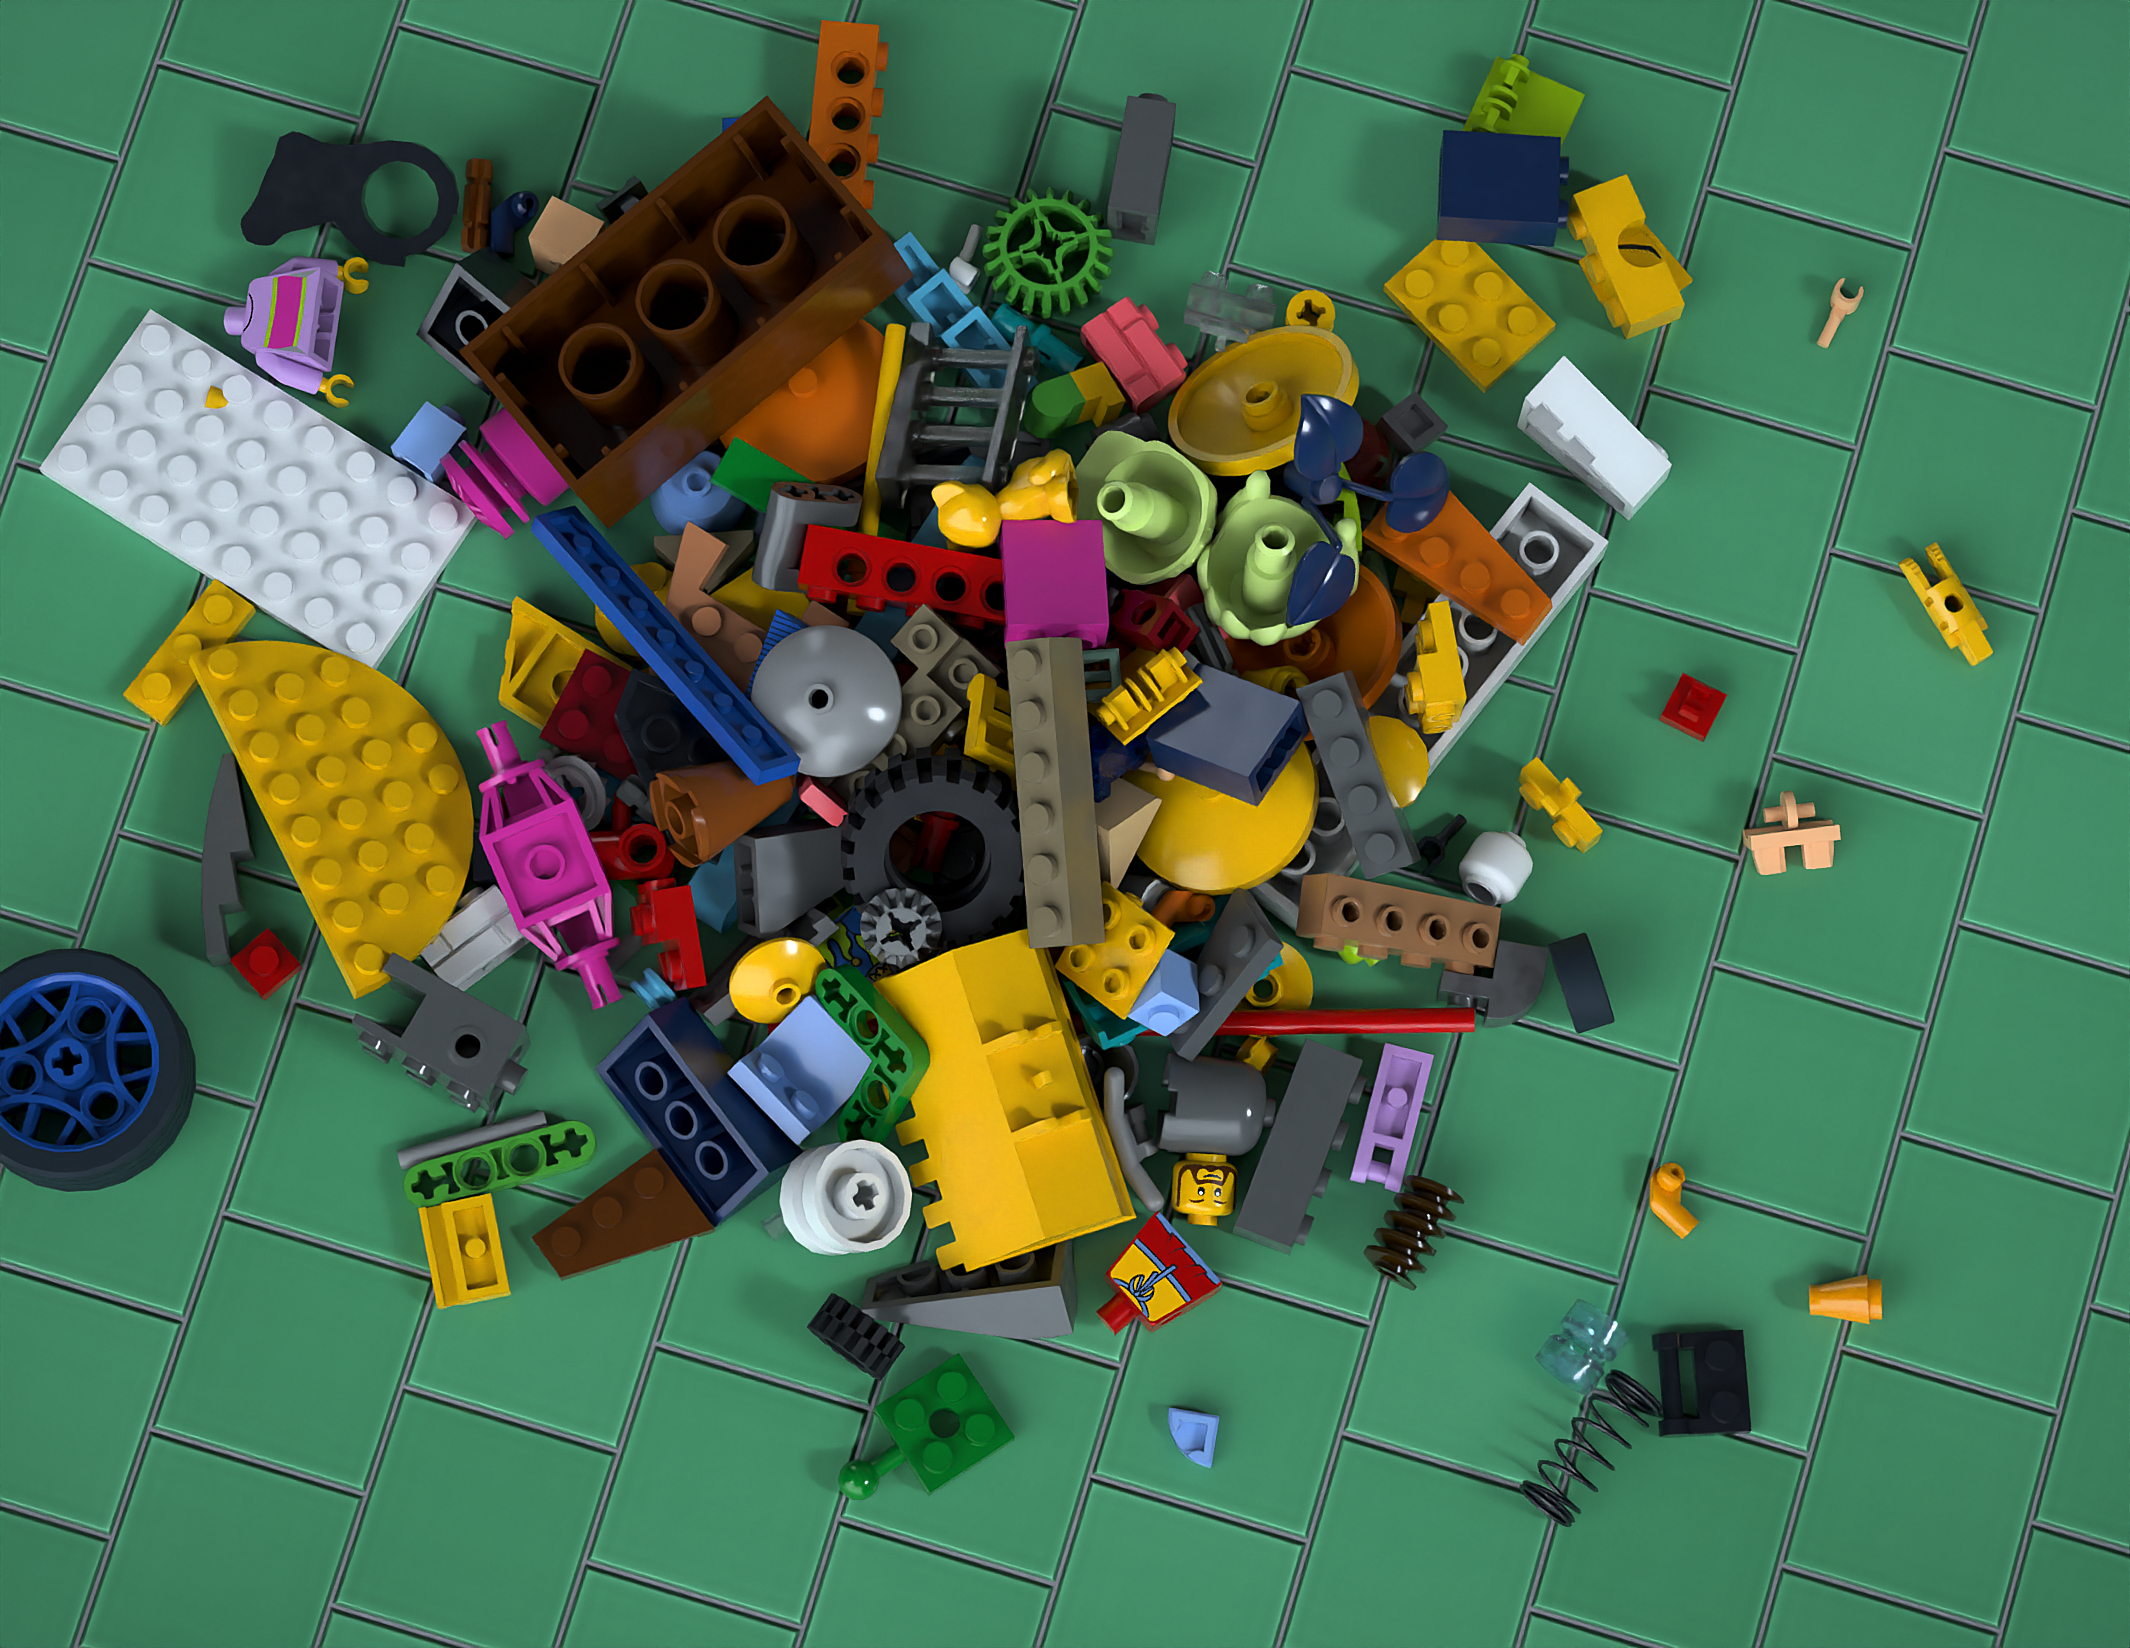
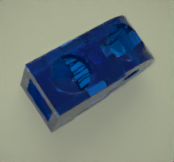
M1100 722L1089 728L1094 802L1100 803L1111 795V783L1125 774L1129 769L1136 770L1144 764L1150 752L1146 740L1148 729L1124 745Z

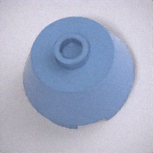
M709 448L704 449L650 494L651 508L655 518L671 535H682L688 521L708 533L732 531L741 521L745 514L747 503L709 482L724 455L723 453Z

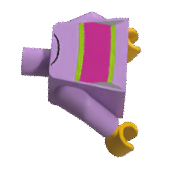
M304 256L293 257L271 271L268 276L256 278L249 284L246 306H230L226 309L224 315L226 332L232 336L242 335V347L256 355L257 365L280 383L314 395L317 391L325 393L330 405L336 408L347 407L349 401L335 397L331 389L338 384H343L353 389V381L350 377L343 374L334 375L327 379L323 377V372H331L343 287L353 294L364 293L368 289L369 281L353 279L349 274L352 272L366 273L368 272L369 265L360 257L347 260L344 266L338 265L336 260Z

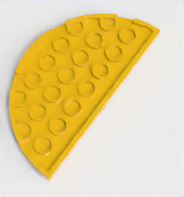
M268 640L236 642L190 653L189 664L354 1000L379 989L392 980L388 974L383 972V968L391 954L394 952L412 962L429 944L432 945L450 920L464 889L473 849L474 818L467 780L454 748L437 722L410 693L379 671L344 654L312 645Z

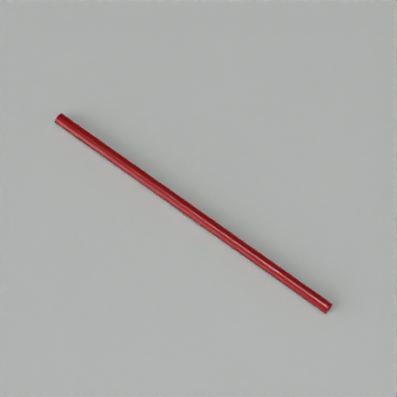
M1474 1007L1233 1010L1213 1036L1475 1032ZM1069 1012L1076 1035L1086 1032L1081 1016L1077 1012ZM877 1018L866 1023L869 1030L874 1035H877L879 1024ZM781 1023L768 1024V1036ZM1149 1028L1135 1035V1037L1163 1035Z

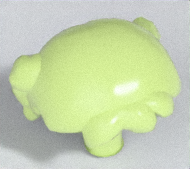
M1256 470L1248 477L1246 486L1228 500L1224 509L1216 517L1215 531L1217 535L1200 555L1197 563V576L1199 586L1204 595L1206 613L1214 625L1222 627L1233 638L1252 639L1259 645L1268 646L1275 644L1279 640L1301 635L1320 621L1316 620L1293 626L1286 623V611L1292 580L1302 555L1313 543L1325 541L1330 544V541L1309 511L1289 498L1271 495V480L1267 473L1263 470ZM1344 518L1335 527L1331 524L1330 526L1342 541L1343 547L1340 553L1350 556L1355 563V582L1350 594L1352 596L1356 592L1359 581V558L1355 540L1357 527L1353 519Z

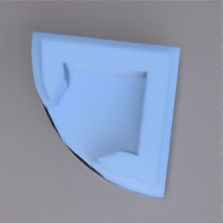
M1169 1407V1430L1178 1449L1196 1464L1211 1468L1220 1416Z

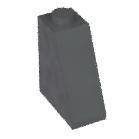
M824 818L752 828L733 842L738 930L758 938L770 937L845 887L843 867L841 865L842 823L836 827L835 825L832 826Z

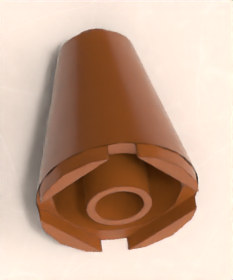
M734 760L663 770L655 774L658 779L650 782L649 793L650 804L659 831L669 829L676 842L669 845L668 848L683 865L694 868L706 863L789 802L793 795V788L796 786L795 775H791L756 786Z

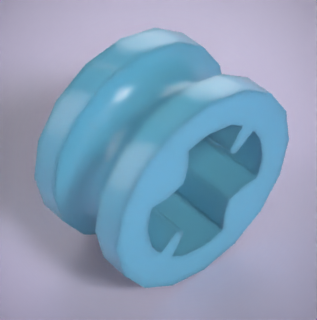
M649 967L643 971L645 975L643 980L639 982L633 980L629 984L636 995L652 1011L678 999L670 987Z

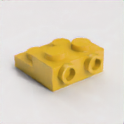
M1448 600L1429 603L1424 620L1418 621L1419 633H1415L1417 659L1413 672L1407 673L1408 684L1404 685L1408 714L1417 713L1419 728H1422L1425 734L1440 733L1453 728L1452 723L1459 722L1467 698Z

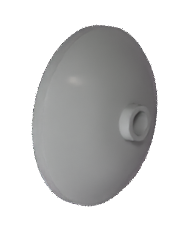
M819 625L792 633L769 651L756 673L752 686L751 703L801 758L798 772L817 777H837L862 769L874 761L886 749L899 725L902 711V691L899 677L891 660L870 638L845 627ZM818 690H824L828 695V703L821 709L815 708L812 703V697Z

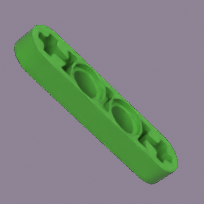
M576 1120L565 1121L421 1162L411 1167L406 1173L403 1181L404 1192L409 1202L417 1209L422 1207L429 1208L441 1205V1203L489 1193L493 1194L577 1170L588 1165L595 1157L597 1141L591 1128L585 1123ZM575 1132L579 1139H588V1144L581 1146L580 1156L572 1157L568 1150L556 1152L553 1154L558 1163L548 1166V1154L541 1140L550 1138V1144L554 1148L566 1144V1135ZM523 1145L532 1146L539 1153L538 1165L529 1172L517 1171L511 1165L510 1158L513 1151ZM473 1159L483 1160L490 1166L489 1179L480 1186L468 1185L462 1179L463 1167ZM452 1166L453 1178L460 1189L459 1192L450 1194V1185L444 1184L434 1188V1197L431 1199H425L422 1192L414 1193L413 1188L421 1184L420 1176L429 1174L432 1181L446 1179L448 1177L443 1168Z

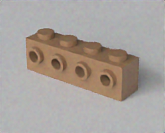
M1331 873L1303 875L1296 936L1314 939L1313 947L1317 949L1344 951V945L1357 947V956L1363 958L1387 960L1388 954L1401 956L1400 964L1404 966L1430 968L1431 962L1443 964L1444 971L1474 975V969L1494 968L1501 908Z

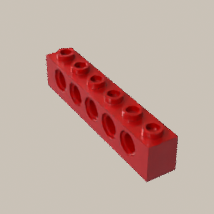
M808 524L797 580L798 589L807 591V599L828 604H835L836 597L856 600V608L876 613H885L886 606L906 609L905 617L911 618L922 604H928L940 616L954 618V626L958 628L984 631L986 624L1004 628L1003 635H1005V610L992 609L985 599L990 589L997 586L1004 587L1001 559ZM847 559H857L865 565L866 573L860 581L848 583L838 576L837 570L839 565ZM897 568H906L914 574L916 578L915 584L908 591H894L888 586L886 581L889 573ZM947 577L959 579L965 587L963 596L956 601H946L940 598L936 592V586L942 579Z

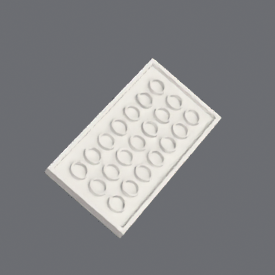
M151 309L39 468L43 475L210 579L214 580L216 578L244 600L316 645L344 654L375 670L478 520L469 507L461 500ZM211 385L222 389L223 395L228 401L227 406L219 409L204 407Z

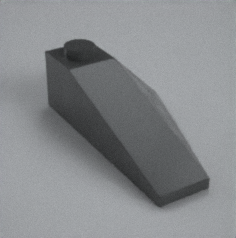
M1072 1239L970 1272H966L964 1264L943 1271L940 1265L935 1266L932 1262L924 1260L868 1278L861 1311L866 1315H870L875 1320L1021 1340L1035 1338L1052 1339L1061 1335L1073 1334L1078 1301Z

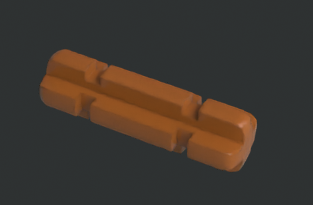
M472 158L466 162L465 172L466 182L469 184H466L464 187L462 222L466 228H463L461 232V246L463 252L470 254L488 246L489 234L486 229L490 226L492 196L490 184L493 181V166L490 160Z

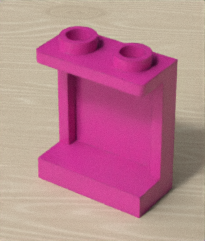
M1002 520L998 542V558L1002 560L1006 619L1004 648L1006 649L1005 642L1046 637H1074L1082 639V651L1104 649L1109 628L1102 520H1076V523L1065 524L1057 520Z

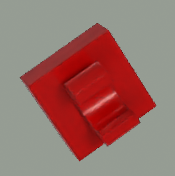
M1682 673L1659 720L1704 742L1727 694Z

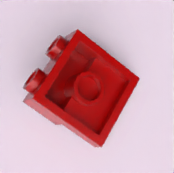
M675 878L654 880L637 885L638 896H635L636 906L630 907L631 927L634 936L642 937L643 946L663 943L664 952L657 955L660 978L665 983L669 982L670 989L673 992L706 986L691 886L676 887Z

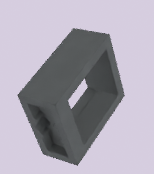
M1142 93L1139 97H1127L1108 203L1107 229L1111 230L1112 239L1153 246L1155 244L1174 137L1176 103H1170L1165 97L1158 94Z

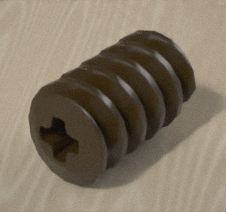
M1408 1175L1404 1179L1403 1184L1410 1194L1397 1193L1393 1199L1400 1211L1387 1210L1383 1217L1391 1229L1377 1228L1373 1236L1381 1246L1367 1245L1363 1253L1372 1266L1383 1276L1400 1286L1415 1291L1417 1286L1407 1276L1409 1271L1425 1274L1427 1269L1417 1259L1418 1255L1435 1256L1437 1251L1427 1241L1428 1237L1444 1239L1446 1233L1437 1224V1221L1443 1219L1454 1222L1456 1216L1447 1207L1448 1202L1464 1204L1465 1201L1455 1191L1435 1180Z

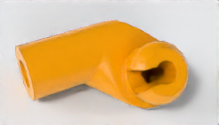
M1667 1162L1655 1169L1650 1178L1649 1206L1652 1212L1683 1240L1700 1221L1681 1205L1682 1183L1685 1181L1684 1170L1677 1163Z

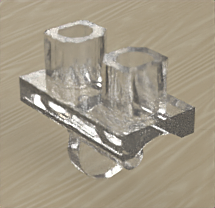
M1206 271L1198 284L1191 283L1183 319L1184 324L1199 327V332L1217 336L1215 350L1223 353L1225 352L1228 340L1247 344L1250 335L1273 328L1277 305L1273 304V289L1271 287L1254 283L1248 285L1245 296L1227 292L1229 280L1224 275Z

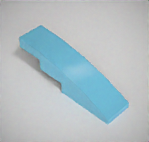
M910 231L893 243L914 275L893 293L936 345L999 414L1038 384L1035 377L980 307L972 305L944 268L939 269Z

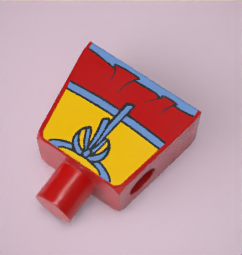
M1157 1211L1106 1272L1105 1281L1116 1295L1099 1308L1096 1314L1114 1335L1136 1317L1153 1333L1216 1295L1221 1290L1222 1282L1164 1216Z

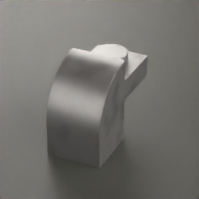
M1499 940L1491 978L1443 970L1439 980L1436 1000L1447 1001L1446 1007H1474L1475 1012L1477 1007L1486 1008L1483 1028H1499L1515 1023L1528 1013L1538 997L1544 981L1549 948Z

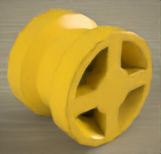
M1304 290L1297 293L1290 300L1286 310L1285 326H1313L1332 332L1335 320V307L1331 299L1324 293L1317 290ZM1310 309L1312 312H1315L1317 315H1320V317L1311 314Z

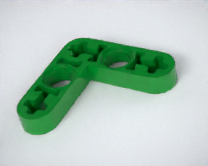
M845 963L822 970L815 982V992L818 1001L865 1052L872 1062L840 1114L837 1122V1132L841 1142L862 1139L882 1145L927 1072L930 1064V1054L924 1040L865 976L853 965ZM868 1010L877 1018L879 1024L877 1035H874L867 1026L866 1015ZM879 1081L884 1083L889 1091L890 1101L888 1106L878 1096L877 1085ZM872 1116V1118L866 1119L864 1124L862 1123V1119Z

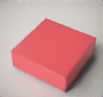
M800 773L796 777V787L800 799L832 826L838 827L842 823L843 815L848 813L845 800L831 787H826L815 776Z

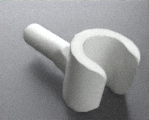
M975 224L970 227L959 257L957 256L951 262L949 268L950 277L964 294H968L981 273L980 269L970 264L983 230L982 227Z

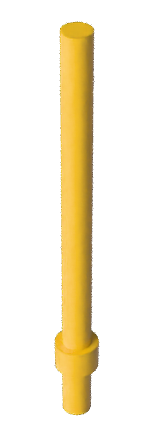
M887 324L858 526V533L873 536L878 534L906 327L900 324ZM849 559L847 574L851 576V583H855L864 577L866 567L857 559ZM848 599V614L863 616L866 613L865 610L855 607L856 600Z

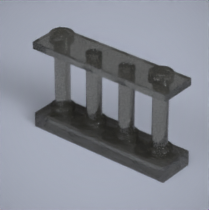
M912 322L875 474L884 508L904 509L908 489H914L916 484L937 485L945 481L954 480L963 484H979L994 496L1009 484L1014 473L1011 462L1031 376H1037L1040 366L1038 346H1032L1027 326L1017 325L1012 350L944 348L942 343H937L931 323ZM943 368L1007 370L1003 389L937 387L933 383L935 373H941ZM934 406L998 408L994 428L925 425L924 422L926 411H932ZM925 445L989 447L985 467L916 464L915 461L917 450H923Z

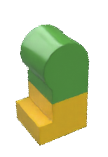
M1102 361L1037 385L1032 392L1029 405L1024 411L1023 422L1026 429L1034 436L1051 439L1060 435L1065 427L1091 419L1096 427L1117 419L1126 400Z

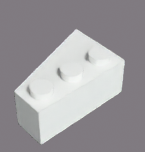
M1565 356L1555 364L1525 397L1517 427L1628 521L1667 479L1672 464L1667 460L1669 457L1666 451L1655 441L1649 438L1646 439Z

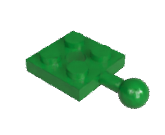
M958 1353L873 1408L874 1414L894 1442V1445L869 1462L856 1459L846 1463L839 1472L838 1484L846 1497L852 1500H865L877 1490L880 1477H883L902 1463L907 1462L930 1496L1013 1442L1015 1436ZM939 1411L952 1413L958 1420V1431L948 1438L936 1436L929 1426V1420L933 1414Z

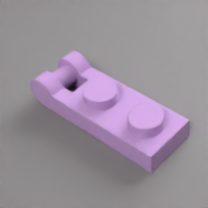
M1385 1043L1350 1180L1365 1184L1366 1179L1385 1184L1384 1189L1399 1193L1434 1055ZM1374 1146L1394 1151L1390 1165L1371 1160Z

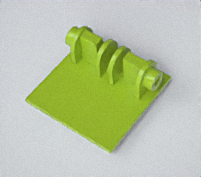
M1512 54L1510 60L1497 56L1462 131L1561 137L1562 147L1586 94L1527 68L1530 63L1529 60L1519 54Z

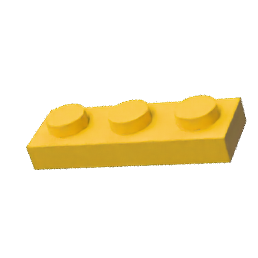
M215 578L123 693L125 699L165 727L199 685L189 664L190 653L232 643L256 613L254 606Z

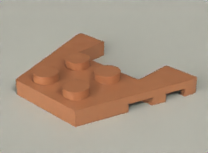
M688 521L684 528L665 607L745 695L768 632L703 592V588L730 546ZM811 601L801 617L802 621L811 626L833 625L848 629L853 627V624L816 601ZM650 666L648 673L661 679Z

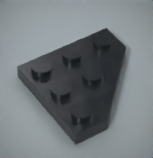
M632 668L613 719L649 801L650 782L658 779L655 774L663 770L733 760L663 680ZM669 829L664 830L663 833L668 844L676 843ZM723 850L707 862L717 866Z

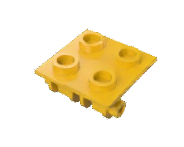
M1173 647L1168 652L1162 649L1158 655L1141 648H1136L1120 661L1122 685L1106 697H1103L1100 700L1101 703H1088L1087 711L1120 742L1126 745L1136 736L1142 734L1153 722L1174 705L1183 701L1203 681L1185 665L1187 661L1176 647ZM1111 682L1093 683L1086 690L1111 688Z
M1103 881L1101 892L1106 943L1066 946L1054 967L1121 1019L1125 1020L1174 937L1175 932L1141 907L1144 903L1142 899L1129 892H1126L1124 895L1110 883Z

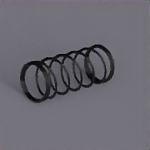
M1611 1369L1610 1373L1605 1376L1606 1386L1618 1403L1602 1396H1590L1588 1398L1591 1411L1602 1425L1583 1417H1573L1571 1420L1574 1432L1586 1447L1568 1439L1559 1438L1554 1441L1558 1455L1568 1468L1549 1460L1538 1461L1539 1473L1553 1491L1528 1480H1523L1522 1484L1519 1485L1522 1494L1534 1506L1562 1526L1571 1527L1572 1523L1575 1522L1574 1516L1564 1505L1577 1514H1581V1510L1553 1484L1542 1469V1464L1563 1471L1594 1492H1598V1488L1572 1465L1560 1449L1559 1443L1571 1445L1593 1457L1611 1471H1615V1467L1600 1455L1581 1434L1576 1426V1421L1589 1424L1611 1436L1627 1449H1632V1445L1625 1441L1602 1418L1592 1401L1599 1400L1617 1408L1645 1428H1649V1424L1640 1418L1619 1397L1613 1387L1631 1403L1650 1415L1658 1416L1659 1412L1663 1410L1661 1403L1654 1395L1620 1370Z

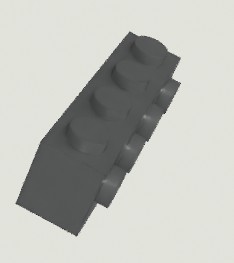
M1306 1038L1235 1223L1233 1234L1288 1255L1291 1253L1294 1242L1304 1246L1314 1220L1313 1216L1305 1214L1312 1195L1322 1199L1332 1170L1323 1167L1330 1149L1340 1152L1350 1126L1349 1123L1341 1120L1348 1102L1358 1105L1368 1078L1359 1074L1363 1062L1362 1059Z

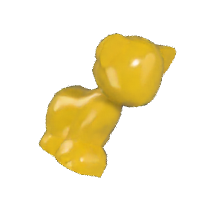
M1059 448L1050 451L1044 457L1029 459L1019 464L1009 484L995 496L979 484H963L954 480L937 484L931 492L932 498L938 507L939 529L947 537V549L958 552L971 553L978 548L989 547L995 543L1000 532L1002 520H1039L1051 515L1053 519L1059 522L1071 524L1076 523L1079 488L1075 468L1070 454Z

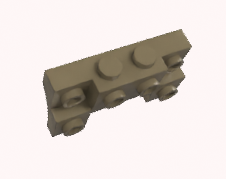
M922 604L890 640L919 668L901 688V717L891 742L874 761L858 771L837 777L815 776L826 787H831L847 803L855 789H863L865 787L864 777L875 767L882 772L888 769L889 758L902 753L905 760L916 758V748L931 746V755H934L944 743L948 746L953 745L967 730L968 723L965 720L969 716L971 703L967 699V689L973 677L978 673H982L995 679L998 684L1007 674L985 652L960 634L928 604Z

